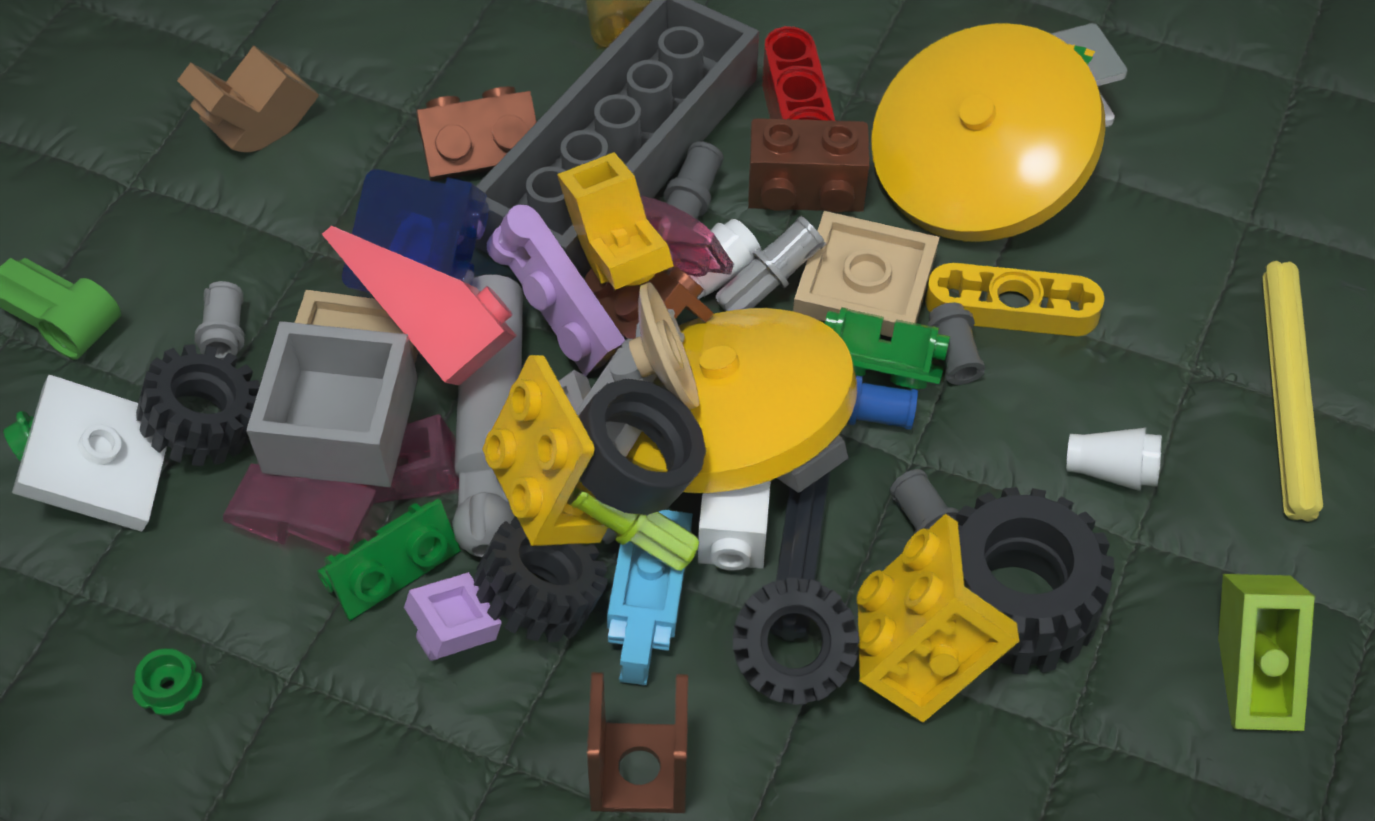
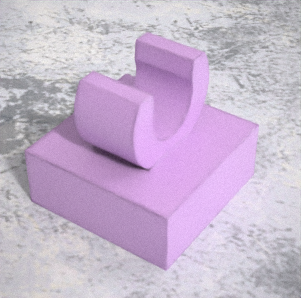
M469 572L409 590L404 609L418 629L416 639L430 661L496 640L502 622L499 618L494 620L487 613L490 607L489 603L480 604L476 596L479 587L474 586V580Z

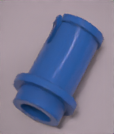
M856 376L857 398L852 415L848 420V425H855L856 420L905 427V429L911 430L915 418L918 390H905L862 383V376Z

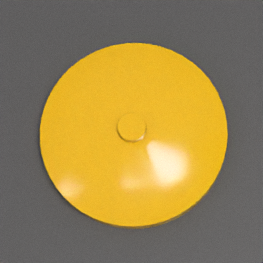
M1004 23L975 26L950 34L923 49L892 80L881 99L874 118L871 144L873 161L878 177L895 206L914 224L933 234L953 240L982 242L1003 239L1041 225L1065 208L1078 195L1093 173L1102 151L1105 136V111L1098 86L1090 68L1082 57L1060 38L1043 30L1019 24Z
M748 308L715 313L707 323L697 318L679 325L681 333H684L685 336L682 344L693 372L699 396V406L690 411L702 429L706 447L702 470L683 492L715 493L755 486L789 473L823 451L839 435L852 415L857 398V379L851 354L839 334L823 322L808 315L788 310ZM642 431L626 458L631 463L648 471L666 473L667 467L664 456L656 443Z

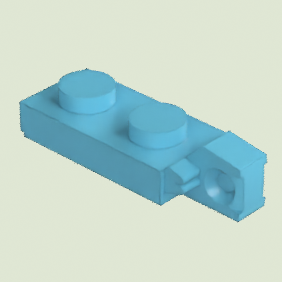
M670 510L659 511L691 532L692 513ZM630 541L625 545L620 544L607 616V629H609L608 643L623 645L619 682L647 686L652 649L669 651L671 637L674 638L685 568L682 571L673 570Z

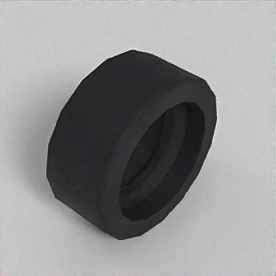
M623 379L607 383L591 398L578 416L594 444V454L581 475L580 481L602 503L624 513L649 515L665 510L681 495L702 470L706 447L700 425L690 409L675 395L651 382ZM605 422L626 423L643 431L656 443L664 456L667 472L648 471L631 463L614 446L607 434Z

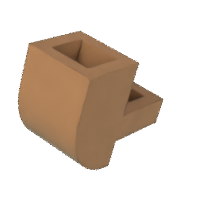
M255 46L251 48L227 82L193 63L188 65L177 80L194 97L190 106L201 115L199 118L231 149L240 152L261 150L290 133L319 96L316 91L286 64Z

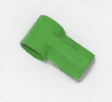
M10 258L0 266V308L36 327L48 344L65 357L78 360L121 317V310L114 298L103 287L92 280L80 278L73 284L27 258L22 260Z

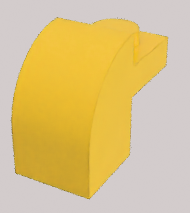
M615 152L557 174L574 229L583 251L601 284L609 281L615 290L626 285H640L649 281L656 273L674 266L668 244L646 218L634 174Z

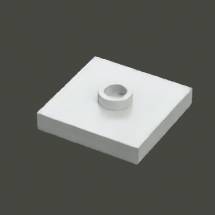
M48 375L41 391L12 493L142 532L149 522L167 447L159 453L151 447L154 435L146 438L142 436L139 430L141 421L136 420L137 402Z

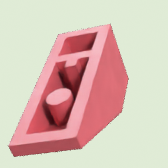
M330 226L322 233L324 238L402 332L408 334L412 344L445 383L460 386L517 336L506 323L513 315L512 312L489 286H486L480 292L476 287L334 226Z

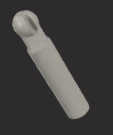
M482 275L473 278L467 284L476 287L480 292L486 286H489L500 297L513 314L506 323L517 336L458 386L455 474L459 477L458 507L456 508L452 525L455 540L461 548L477 557H483L499 526L505 521L510 524L513 517H516L511 511L509 501L495 473L487 464L482 450L486 436L492 430L509 396L511 386L517 380L522 368L523 290L517 282L501 275Z

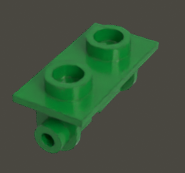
M841 307L839 313L828 310L824 324L838 333L846 343L851 354L856 376L866 375V370L870 369L891 374L890 381L892 383L908 388L925 389L927 382L940 384L944 366L932 364L933 358L945 360L950 336L938 334L939 327L896 319L892 340L887 341L880 339L884 316L850 310Z
M436 499L421 507L417 503H413L408 507V512L378 529L376 537L369 541L364 538L336 556L330 554L324 558L326 565L316 571L317 575L329 593L335 591L349 621L461 551L458 542L455 540L454 532L441 500Z

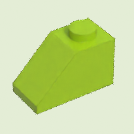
M1223 574L1218 640L1230 720L1234 729L1304 731L1315 596L1290 575Z

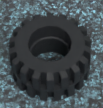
M1017 487L1003 488L1001 498L997 499L988 492L977 497L975 508L965 505L956 514L955 520L958 522L964 587L1015 621L1018 627L1019 642L989 666V668L998 670L999 663L1012 665V674H1027L1030 665H1037L1041 673L1056 669L1059 657L1066 663L1078 657L1082 645L1088 646L1095 634L1113 584L1111 579L1115 570L1114 557L1107 556L1110 543L1105 533H1093L1096 521L1086 511L1079 515L1071 511L1074 502L1062 496L1059 497L1057 502L1045 498V490L1032 488L1030 495H1020ZM1004 567L1027 569L1041 576L1053 590L1041 594L1018 592L1003 585L994 577L991 571Z

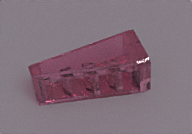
M440 414L406 424L391 487L323 480L325 505L329 509L437 495L459 489V477L455 474V436ZM400 459H408V464L400 466Z

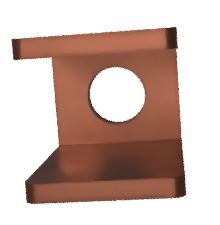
M591 673L587 751L591 811L685 813L688 674H676L675 725L606 723L604 673ZM634 751H646L656 757L660 764V771L656 778L647 784L636 785L629 783L621 776L618 769L624 756Z

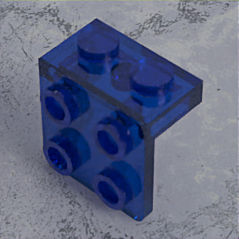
M374 169L368 172L365 177L352 235L472 285L474 264L471 263L475 243L476 239H481L488 220L489 206L485 202L487 194L470 182L447 178L446 184ZM345 263L342 272L343 283L351 289L370 293Z

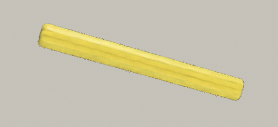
M1276 260L1266 266L1267 272L1262 277L1284 513L1289 519H1303L1309 522L1318 518L1319 511L1323 508V497L1299 269L1292 262L1280 263Z

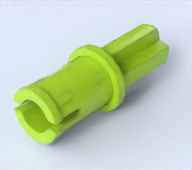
M576 487L569 498L568 503L570 506L580 509L616 532V541L625 545L630 541L673 570L682 571L696 554L699 545L698 538L660 512L649 515L624 513L602 503Z

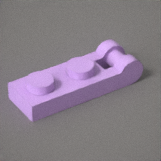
M521 204L511 208L503 218L501 225L494 230L487 241L489 256L501 265L510 266L522 284L524 294L529 303L537 310H540L557 335V340L563 353L577 364L584 376H587L604 366L616 351L622 347L625 339L535 209Z

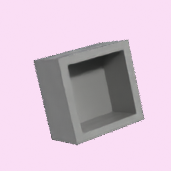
M280 321L246 430L262 473L391 487L418 381L408 334Z

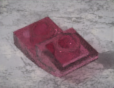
M640 195L647 220L669 246L674 267H678L687 275L697 277L705 276L707 272L731 275L734 263L715 234L703 223L670 204Z
M250 464L223 514V521L285 545L291 533L346 555L351 551L373 506L376 490L356 483L264 474L259 464Z

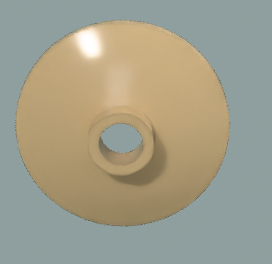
M650 282L641 285L638 299V320L641 336L629 340L630 351L637 369L643 378L656 373L669 392L675 395L690 410L699 406V396L695 379L673 320L656 288Z

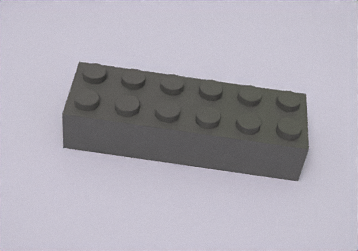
M652 0L466 196L471 245L488 253L487 241L494 230L501 225L508 211L516 205H527L535 209L580 275L584 278L592 267L574 229L557 174L615 152L634 174L643 208H645L685 162L690 145L695 142H703L757 80L759 30L692 0Z

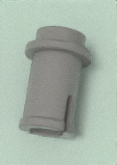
M218 281L211 283L209 289L205 288L203 321L195 330V343L200 349L201 354H204L206 345L216 347L215 357L223 360L228 352L236 356L237 352L244 346L245 334L239 327L244 293L236 284Z

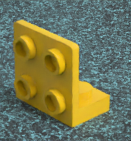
M529 355L517 380L511 386L509 396L492 430L486 436L485 444L482 448L486 462L495 473L509 501L511 511L518 518L531 546L600 543L608 527L580 509L573 508L568 503L575 487L596 498L579 482L581 475L594 454V444L546 358L543 355Z
M947 514L943 515L929 529L924 528L917 531L907 542L903 553L883 571L877 570L871 573L862 583L857 594L860 682L921 722H925L1019 642L1017 623L964 587L958 522Z

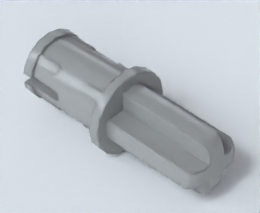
M800 216L796 219V222L763 251L756 249L753 252L755 259L717 292L716 299L724 311L754 308L778 285L782 288L788 286L787 278L818 250L826 246L824 239L804 217Z

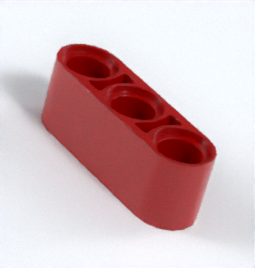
M788 26L777 28L770 32L765 39L762 84L770 119L835 121L816 45L812 36L803 29Z

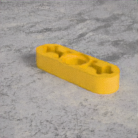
M947 263L940 265L931 273L925 303L929 312L942 304L960 303L965 310L972 313L975 322L974 326L1065 336H1083L1092 332L1098 325L1104 305V293L1097 283L1089 278L1078 275ZM948 289L959 290L960 297L954 298L949 296ZM981 291L988 292L986 302L980 301ZM1007 291H1015L1026 296L1030 304L1022 308H1013L1002 303L998 296ZM1043 297L1049 298L1046 308H1041ZM1069 301L1077 302L1079 310L1071 309Z

